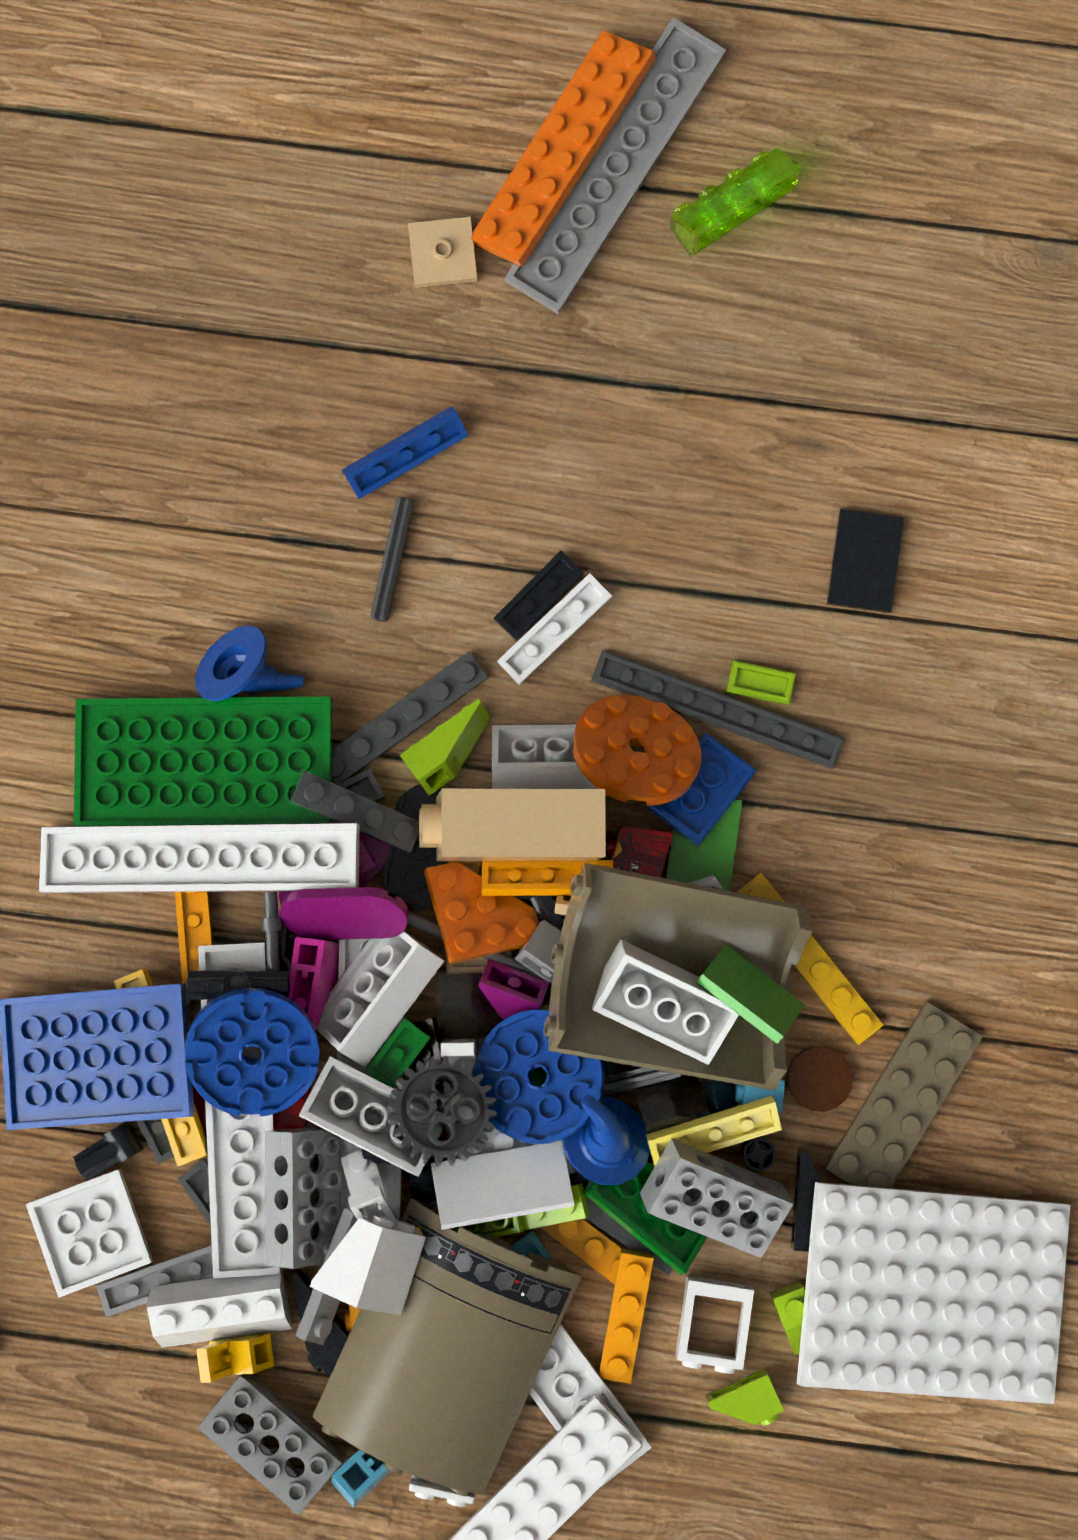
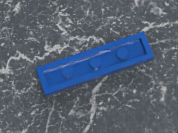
M451 406L342 469L355 495L360 499L466 438L468 434L456 410Z

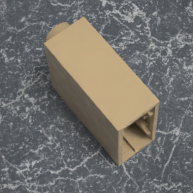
M442 788L436 797V804H422V808L419 809V848H436V862L598 860L606 857L605 789Z

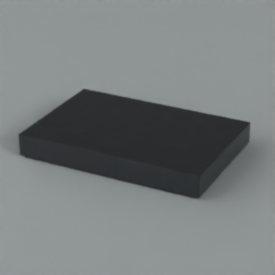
M846 509L839 510L826 605L891 613L904 518Z

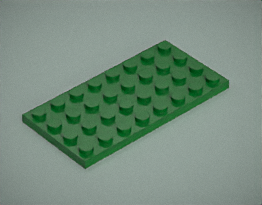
M331 696L230 697L226 700L215 702L204 698L76 699L74 827L332 824L331 819L294 804L290 800L303 771L332 782L333 698Z

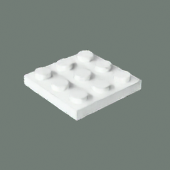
M121 1168L26 1204L58 1298L153 1262Z

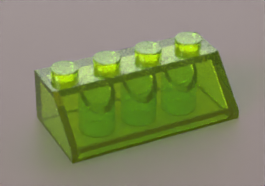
M778 148L769 153L767 151L759 153L751 160L752 164L743 170L741 168L733 170L725 177V182L717 187L714 185L707 187L699 194V199L690 205L688 202H685L678 206L672 212L671 230L691 258L795 190L802 169L800 164Z

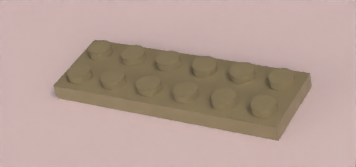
M925 1002L824 1168L850 1185L891 1188L983 1036L929 1002Z

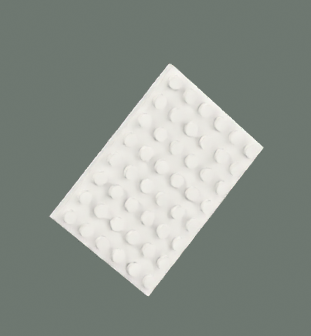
M815 1182L797 1384L805 1387L1054 1404L1070 1205L1046 1201Z

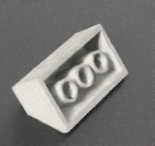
M576 724L492 725V789H597L583 775L574 759L573 733Z
M406 930L395 937L370 939L330 992L316 1030L340 1053L366 1067L431 978L436 974L444 960Z
M622 939L604 967L592 1006L594 1011L707 1065L712 1061L739 1014L698 984L697 981L700 977Z
M330 1056L299 1116L419 1177L425 1165L423 1164V1153L419 1152L415 1157L411 1158L410 1155L413 1147L409 1145L401 1149L400 1145L404 1137L392 1136L393 1131L398 1125L388 1124V1120L391 1116L396 1115V1113L388 1111L387 1107L389 1103L397 1102L390 1097L391 1091L395 1089ZM417 1102L410 1105V1110L413 1114L417 1116L427 1114V1109L423 1104ZM436 1111L430 1120L419 1126V1129L424 1131L442 1113ZM439 1127L432 1130V1135L436 1140L443 1128Z
M280 1268V1274L209 1278L153 1286L150 1290L147 1311L152 1336L162 1348L292 1329L282 1268Z

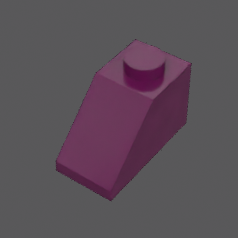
M488 959L478 986L498 1015L506 1019L523 1011L540 1010L549 982Z

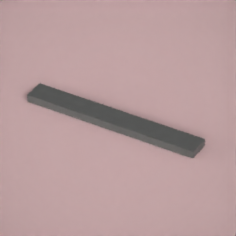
M604 650L601 652L591 679L594 683L627 695L641 696L654 702H663L679 714L830 769L834 768L844 738Z

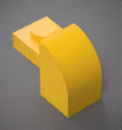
M270 1333L213 1340L209 1342V1345L196 1349L201 1383L213 1382L233 1374H254L274 1367Z

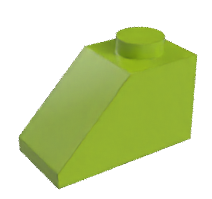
M800 1281L770 1292L771 1299L794 1356L800 1352L805 1289Z
M765 1368L705 1396L710 1409L752 1425L760 1422L763 1426L773 1423L780 1418L779 1413L784 1412Z

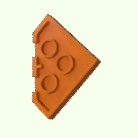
M457 861L429 867L424 870L449 964L522 948L539 925L536 910L514 896H482V876Z

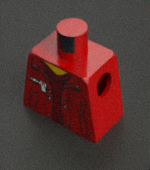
M620 827L617 840L605 836L606 857L613 860V868L661 877L673 834Z

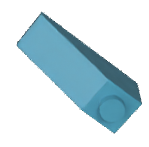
M359 1449L332 1475L331 1483L354 1508L391 1471L384 1466L385 1462Z

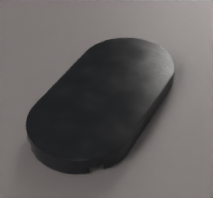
M421 784L416 785L399 798L395 811L419 821V809L422 808V804H436V797L443 787L429 796ZM418 834L411 853H406L389 845L388 858L382 871V886L384 890L389 891L388 896L394 899L396 896L400 897L408 906L409 911L425 910L433 906L424 870L429 867L447 864L448 862H436V848H419Z

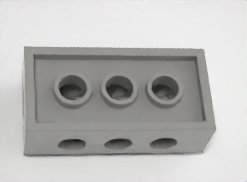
M312 1126L265 1131L266 1266L296 1269L320 1265L325 1260L341 1218V1137L321 1127Z
M672 1138L640 1191L641 1198L649 1214L762 1258L793 1206V1202L783 1184Z
M241 1374L197 1427L297 1515L303 1511L342 1464L345 1453L253 1374ZM240 1414H249L253 1418L254 1424H244L240 1419ZM267 1435L276 1437L279 1441V1446L272 1447L268 1445L264 1437ZM292 1457L300 1458L304 1462L305 1467L295 1468L291 1465L289 1459Z

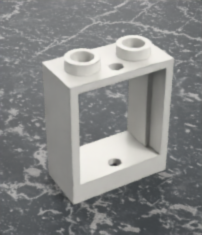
M694 1276L686 1277L675 1353L677 1360L682 1361L683 1366L701 1369L702 1364L715 1366V1371L733 1374L735 1369L743 1370L754 1296L753 1287L746 1284ZM695 1295L742 1302L734 1357L687 1350Z

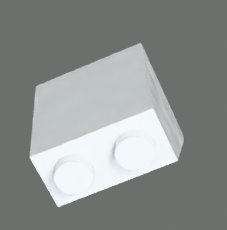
M374 1215L373 1221L359 1218L312 1279L310 1287L355 1308L401 1315L426 1237L415 1233V1226L403 1221L396 1220L395 1225H393L394 1221Z

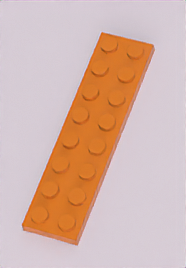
M602 30L472 232L471 240H473L474 245L523 268L657 59L653 50Z

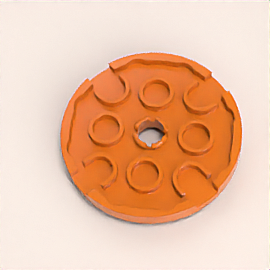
M612 695L598 700L582 713L573 733V755L580 771L597 789H605V794L619 801L627 802L628 799L645 801L646 806H653L676 800L692 786L701 766V747L693 728L667 704L654 702L641 696ZM630 746H637L639 748L643 746L644 752H635Z

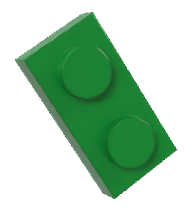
M404 1018L365 1072L379 1082L394 1088L397 1079L404 1075L406 1069L409 1068L431 1036L407 1018Z

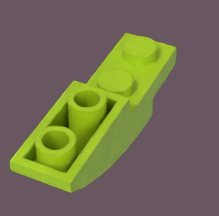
M583 1183L571 1185L574 1199L573 1207L466 1225L464 1228L480 1236L482 1232H485L493 1237L519 1233L524 1230L587 1218L590 1214L586 1196L583 1194Z

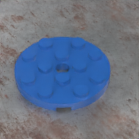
M260 988L230 991L209 1002L193 1020L185 1044L186 1071L196 1091L217 1109L236 1116H240V1114H260V1117L272 1115L292 1106L311 1086L319 1063L318 1035L307 1013L290 998L280 993ZM245 1047H260L262 1055L257 1059L251 1060L244 1056L243 1051Z
M548 1010L523 1011L500 1022L484 1039L483 1042L485 1043L478 1059L475 1060L473 1077L480 1074L484 1075L480 1082L481 1087L491 1085L492 1087L485 1096L496 1099L494 1105L488 1107V1109L496 1111L497 1115L494 1119L488 1121L502 1134L529 1144L555 1143L578 1132L591 1119L581 1105L582 1098L589 1094L600 1102L605 1084L603 1060L549 1051L548 1037L544 1036V1023L547 1016H549ZM538 1067H542L547 1072V1078L543 1086H535L531 1081V1074Z

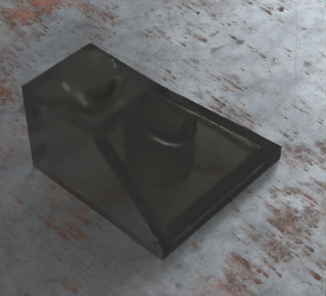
M483 973L438 974V1018L441 1038H486L491 1030L504 1020L498 1015L478 986Z
M682 1074L679 1078L632 1089L647 1134L710 1115L697 1077Z

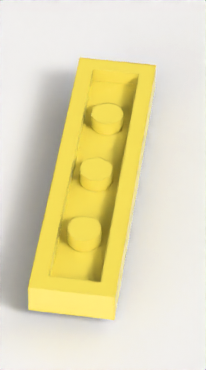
M772 1096L646 1134V1138L655 1166L671 1138L709 1153L780 1131L782 1127L776 1102Z

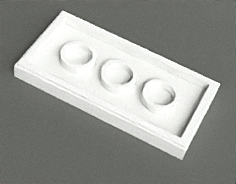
M562 1140L555 1143L538 1144L469 1156L465 1162L458 1158L453 1166H450L448 1160L442 1161L439 1167L436 1166V1163H431L441 1230L574 1206Z

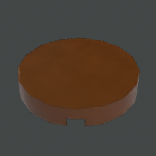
M815 1046L802 1050L793 1058L787 1072V1083L790 1094L801 1106L811 1111L826 1112L837 1108L847 1099L852 1089L853 1075L849 1063L840 1053L829 1047Z

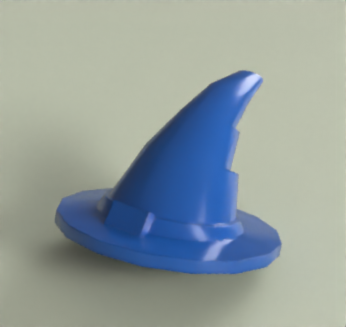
M247 625L235 628L224 634L208 649L198 666L195 675V688L202 698L215 702L226 700L240 691L269 692L299 688L303 686L305 678L301 675L277 672L276 668L265 664V657L268 651L267 638L259 628Z
M586 1094L581 1100V1105L591 1119L578 1132L562 1140L563 1150L571 1166L584 1178L600 1185H620L634 1179L646 1166L650 1153L646 1134H649L641 1116L627 1103L613 1097H602L599 1102L589 1094Z

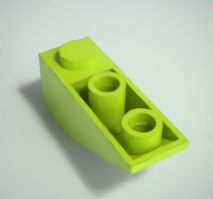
M479 698L470 705L465 706L451 719L437 726L434 731L419 742L412 744L400 755L429 796L456 777L490 721L491 717Z

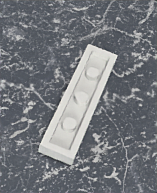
M589 573L497 660V663L518 685H521L612 598V595Z

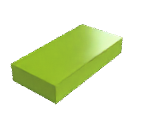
M733 660L726 693L789 706L796 673Z

